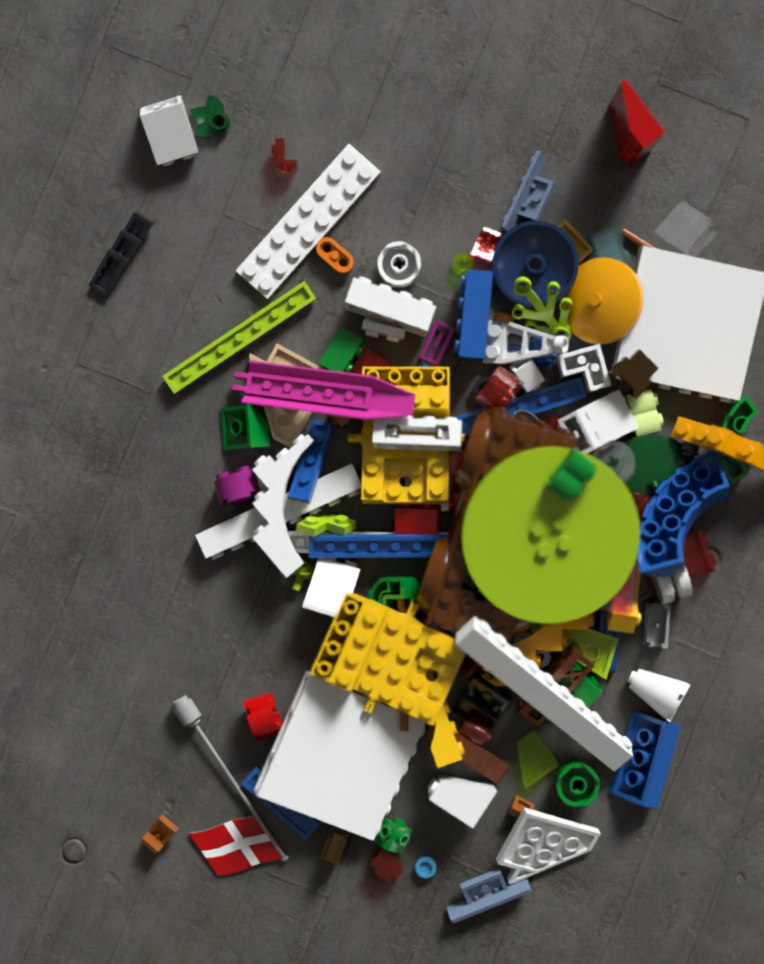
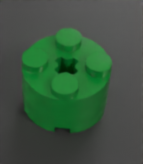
M571 760L558 768L554 777V786L564 803L573 807H585L590 805L598 796L599 778L587 763ZM575 780L580 782L581 785L579 787L574 786L573 782Z

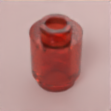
M466 718L459 731L464 738L480 747L482 744L487 745L492 736V733L489 732L490 727L473 718L471 720Z

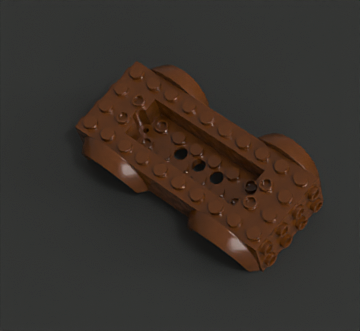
M494 407V410L487 409V411L478 414L456 479L457 484L463 490L447 538L436 541L416 604L419 605V610L425 623L428 624L427 626L434 630L443 628L448 630V633L456 636V633L475 616L479 621L486 622L494 633L502 635L510 645L512 636L524 633L533 622L517 618L498 608L481 592L474 582L465 562L462 548V525L467 505L484 477L504 460L518 453L542 447L574 448L577 451L580 450L576 446L578 439L573 437V433L568 431V429L559 426L552 429L553 426L548 425L546 422L535 420V423H533L531 419L524 415L515 413L513 417L506 410Z

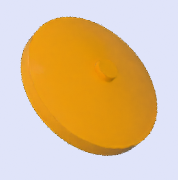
M604 257L591 259L581 264L573 287L563 297L571 299L573 303L567 325L571 328L572 333L585 342L600 345L617 342L628 335L641 316L644 302L642 285L636 273L625 263ZM568 303L562 304L563 307L570 306Z

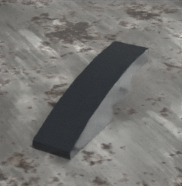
M134 211L125 229L121 230L112 248L108 249L88 286L107 297L134 258L154 222L138 211Z

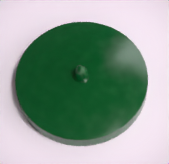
M658 434L634 436L614 448L604 462L606 466L615 472L629 490L637 509L639 525L641 524L642 515L647 504L650 503L661 483L671 477L676 469H681L692 460L681 456L682 452L679 451V447L682 446V443L673 438Z

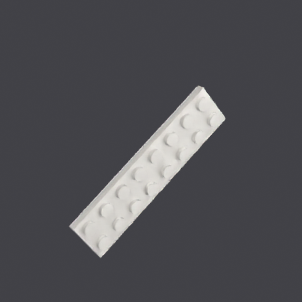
M348 144L236 269V272L268 300L316 247L318 241L324 238L381 174V171L353 146Z

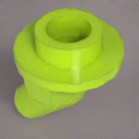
M303 561L304 564L293 572L297 577L291 589L297 592L300 591L304 580H309L314 571L313 567L306 561Z

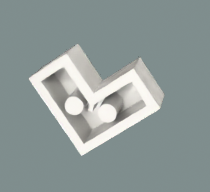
M600 344L557 356L556 362L561 378L582 373L587 393L611 386Z

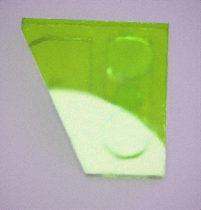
M534 729L516 741L525 789L559 766Z

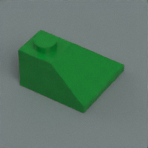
M251 404L220 408L223 451L270 447L269 425Z

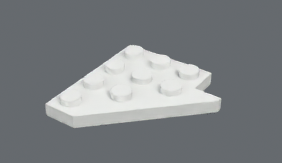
M524 808L496 857V861L499 865L512 868L507 876L509 884H513L591 851L601 833L598 828Z

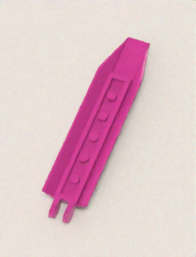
M250 360V372H234V378L247 380L246 386L232 385L231 388L232 391L246 393L242 403L359 419L413 416L416 394L374 376Z

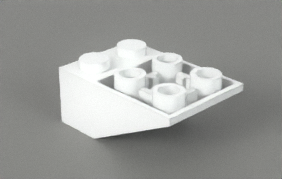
M620 389L557 420L560 427L568 429V431L573 433L572 436L578 439L576 446L581 452L586 454L639 428Z

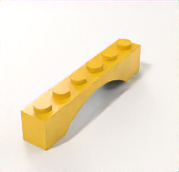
M427 670L426 678L429 681H435L432 673L436 672V670ZM446 700L436 719L435 734L431 744V750L438 768L462 760L461 755L465 754L461 741L456 742L454 734L458 732L454 721L449 722L447 713H450V709Z

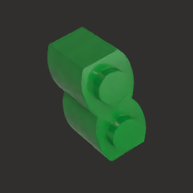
M572 448L548 478L546 484L568 502L572 498L575 500L583 490L581 488L585 481L589 482L595 476V468L597 466L576 449Z

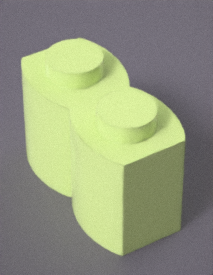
M652 389L645 390L638 398H633L630 394L624 396L639 427L632 431L634 436L638 437L662 431L661 426H664V421L661 413L658 414L656 405H659L657 394L653 393Z

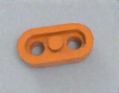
M324 237L318 241L316 245L317 254L334 270L341 274L352 270L354 266L352 255L335 240ZM325 246H330L331 251L325 253L323 251V248ZM342 259L347 261V265L344 267L339 265Z

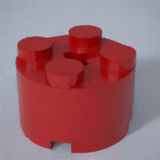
M264 693L243 700L244 709L247 710L246 716L255 741L278 735L283 723L279 712L275 713L277 707L273 693Z

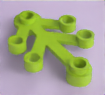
M527 277L517 278L514 283V292L519 296H526L537 311L527 310L524 306L517 304L512 308V316L515 319H532L526 322L525 327L532 325L535 327L534 330L553 336H566L569 341L572 331L567 325L569 312L572 310V300L569 298L561 299L559 304L561 310L559 322L553 316L556 296L560 292V285L557 282H550L547 285L548 297L545 306L531 289V281ZM524 282L527 285L525 287H522L519 285V283ZM556 287L557 290L551 291L549 288ZM568 303L570 306L563 307L562 304ZM515 310H521L522 313L516 314ZM533 320L545 321L550 327L538 326ZM560 330H561V331H564L565 333H564V334H558L557 331H560Z

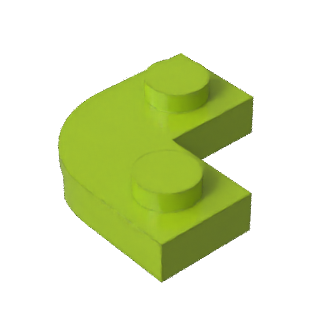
M314 514L298 522L296 531L312 537L326 530L345 536L356 529V521L349 519L345 515Z

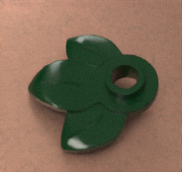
M208 95L206 107H196L190 110L193 120L198 124L194 133L200 137L207 138L214 133L222 134L230 127V119L224 113V104L215 96ZM218 120L224 121L221 127L216 126Z

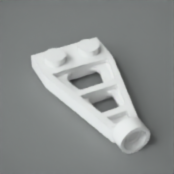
M489 320L486 353L483 363L506 365L557 353L565 354L568 350V338L566 336H553L512 322L508 324ZM509 334L520 335L523 338L522 349L516 352H507ZM530 337L542 338L541 350L529 351Z

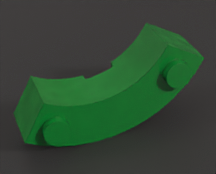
M748 395L741 396L740 400H736L730 406L720 422V428L730 430L742 437L749 422L759 413ZM719 454L729 485H733L750 473L744 463Z

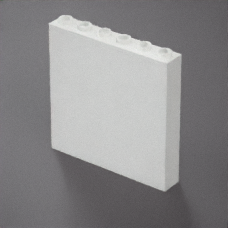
M647 246L639 247L634 272L638 276L643 289V309L632 331L618 341L612 368L622 357L629 359L637 349H640L659 368L649 378L653 383H658L657 388L670 390L671 386L677 387L680 393L691 395V391L700 392L699 397L712 399V395L720 397L719 401L731 404L733 400H740L764 297V272Z
M306 671L253 790L258 797L374 841L376 835L380 832L384 816H387L391 809V800L399 791V782L408 771V762L416 753V744L419 737H422L425 732L426 722L408 714L409 731H400V713L398 709L383 702H376L372 714L368 713V711L363 710L369 699L365 694L355 690L349 692Z

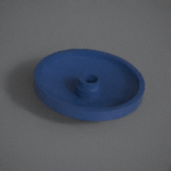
M528 221L516 225L503 235L494 251L493 274L498 287L510 300L522 306L534 307L526 296H519L514 292V283L517 278L527 277L531 281V289L546 306L548 297L547 285L550 282H557L560 285V292L556 296L557 302L571 290L578 275L579 257L575 244L565 231L548 222ZM524 282L519 283V285L522 287H525L527 285ZM556 287L549 288L551 291L557 290Z

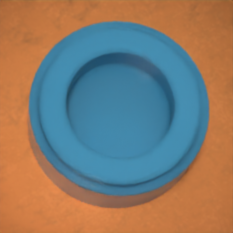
M422 856L417 859L415 863L417 875L428 879L436 873V862L432 857Z

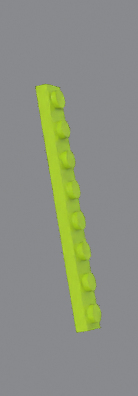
M303 281L162 377L172 392L177 394L317 300L306 282Z

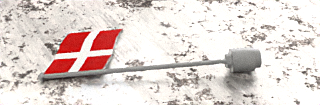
M183 695L171 704L174 708L173 712L183 727L187 725L189 728L195 727L253 814V816L233 819L208 830L189 832V834L217 875L233 874L263 862L281 859L283 862L287 861L288 855L283 853L197 724L200 722L199 717L202 714L192 699H188L186 695Z

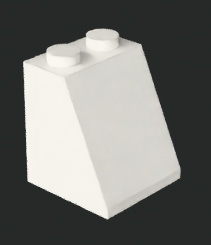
M181 95L140 108V117L157 165L168 166L175 163V159L183 158V160L195 156L194 153L198 152V148Z
M319 558L302 607L335 617L345 593H353L360 572V568H357V563L345 560V563L336 561L337 558Z
M439 774L437 779L433 777L427 786L430 801L471 828H474L497 793L495 785L491 782Z

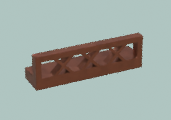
M572 642L544 673L550 674L558 685L562 677H571V682L564 686L571 692L595 665L591 660L582 655L579 646ZM578 660L586 664L582 670L573 671V665ZM522 697L517 701L518 712L537 726L547 718L542 713L538 718L531 714L530 711L534 707Z

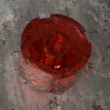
M499 366L475 400L486 409L494 410V407L505 410L504 403L506 405L510 404L516 396L512 392L518 393L524 382L505 368Z

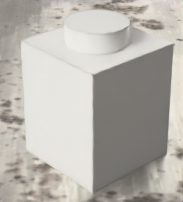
M532 359L515 362L509 366L519 385L527 393L536 390L545 381Z

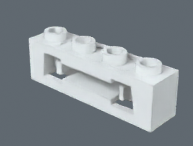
M413 416L374 419L373 447L380 449L461 452L462 420H458L455 417H446L444 420H438L432 416H425L423 419H414ZM397 429H400L401 432L436 433L438 431V439H435V436L399 435V438H397Z

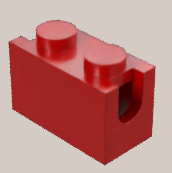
M398 504V507H395V533L438 535L441 531V505Z

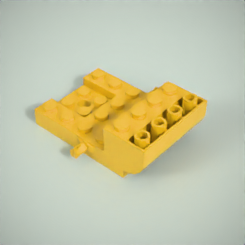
M363 367L362 375L374 376L416 394L413 410L414 419L432 416L438 420H444L446 417H450V367ZM363 419L361 434L348 433V443L361 442L363 448L362 504H449L450 451L374 448L372 443L374 419ZM397 429V438H399V435L435 436V439H438V431L436 433L401 432L400 429ZM465 434L461 436V443H465ZM403 477L411 478L412 484L409 487L400 485V480Z
M346 592L310 674L349 692L354 689L365 694L369 699L363 710L368 711V713L372 714L376 702H383L434 725L466 652L456 645V637L440 630H434L428 627L427 624L418 621L415 618V614L419 605L411 602L407 613H400L372 599H367L352 592ZM427 670H436L438 679L429 681L426 678Z

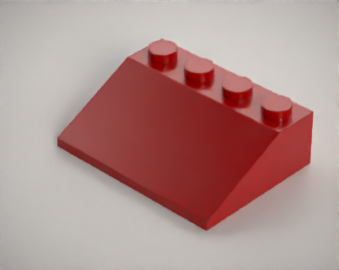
M624 79L610 101L617 146L620 151L619 156L624 163H629L632 166L653 150L665 134V131L627 80Z

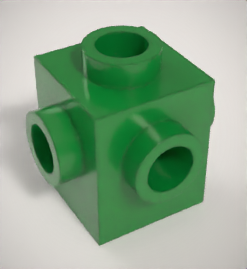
M396 817L393 820L384 818L375 843L388 851L403 854L412 829L405 825L406 822Z

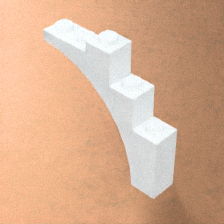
M301 434L293 441L294 446L291 449L287 450L285 448L276 455L278 458L276 461L271 456L266 458L263 455L254 463L256 467L252 469L269 489L267 492L263 489L254 497L256 501L253 505L269 524L266 526L263 523L254 531L257 535L253 539L286 578L304 564L288 535L284 517V499L287 483L294 466L301 455L314 442L309 434L306 436Z

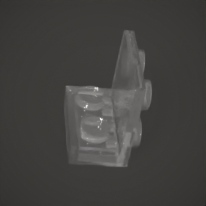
M680 201L654 231L658 237L680 250L681 254L698 257L719 233L711 218L684 201Z

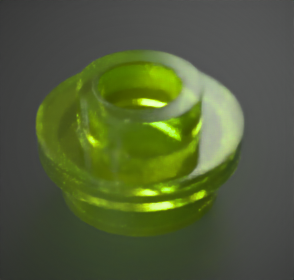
M466 253L456 255L452 262L454 271L460 275H465L467 269L472 270L474 265L472 257ZM465 261L467 263V266L465 268H461L459 266V262Z

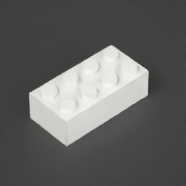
M365 277L353 278L345 300V310L426 338L436 306L432 305V301L424 298L420 300L414 299L412 294L400 291V293L391 291L392 288L385 284H380L379 286L371 284V280Z

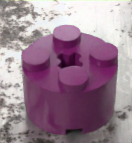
M249 466L238 468L237 473L230 475L228 472L216 475L217 480L214 481L222 508L226 507V503L230 502L232 506L253 501L255 500L254 496L261 491L257 475L253 470L249 469Z

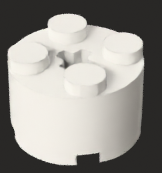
M402 241L392 242L381 251L378 258V272L381 279L387 285L403 288L411 285L419 275L421 267L420 255L408 243ZM397 260H400L401 264L405 263V265L402 266V269H398V267L396 266L394 267V265H396Z

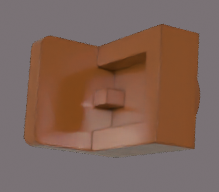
M162 814L142 837L141 842L157 854L178 830V827Z

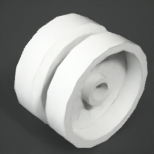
M686 567V572L669 577L650 576L651 582L657 591L656 595L662 605L674 602L675 593L681 599L692 595V585Z

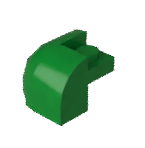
M384 577L374 584L372 590H369L368 599H372L396 611L397 600H406L407 613L411 602L416 605L421 587L419 582L413 577ZM417 610V612H416V614H415V618H416L417 620H418V610Z

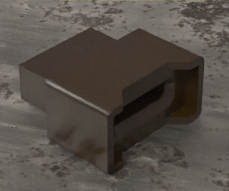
M637 349L629 359L622 357L608 373L611 376H618L630 388V395L633 398H638L652 383L649 378L659 368L640 349Z
M334 825L330 826L320 854L321 861L335 866L338 865L349 831Z

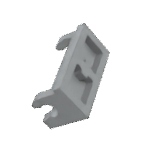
M646 602L642 645L668 648L671 605Z

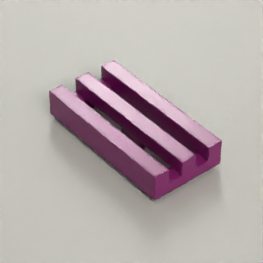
M436 319L418 359L438 367L456 328ZM439 325L442 329L429 357H425V353ZM447 329L450 332L445 340V343L439 353L437 360L434 361L432 360L433 356Z

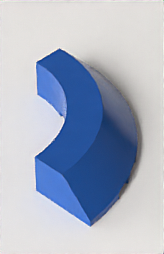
M710 451L692 459L689 464L681 469H676L675 473L666 481L664 480L655 491V495L644 510L640 524L638 562L641 575L665 578L686 572L683 548L691 526L705 510L722 500L730 498V486L718 453Z

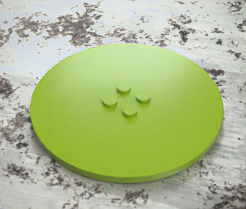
M563 447L535 448L504 460L484 477L470 498L462 525V548L465 562L481 592L498 608L510 615L537 623H562L584 617L596 611L613 598L622 588L634 567L640 542V525L634 500L623 481L614 471L595 457L578 451L597 466L595 468L596 474L592 480L583 483L581 486L583 490L575 500L572 498L568 502L546 484L548 478L571 450Z

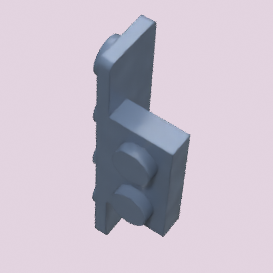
M536 151L535 156L531 158L527 173L521 179L520 188L512 198L511 207L503 217L501 228L505 232L515 227L520 217L531 221H540L557 184L554 181L540 177L547 162V158L540 151Z
M500 868L460 883L466 900L448 906L447 911L451 922L456 923L531 893L532 890L527 878L513 884L506 883Z

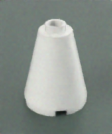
M639 669L637 672L633 670L627 681L631 683L629 688L669 722H671L690 687V684L642 669Z

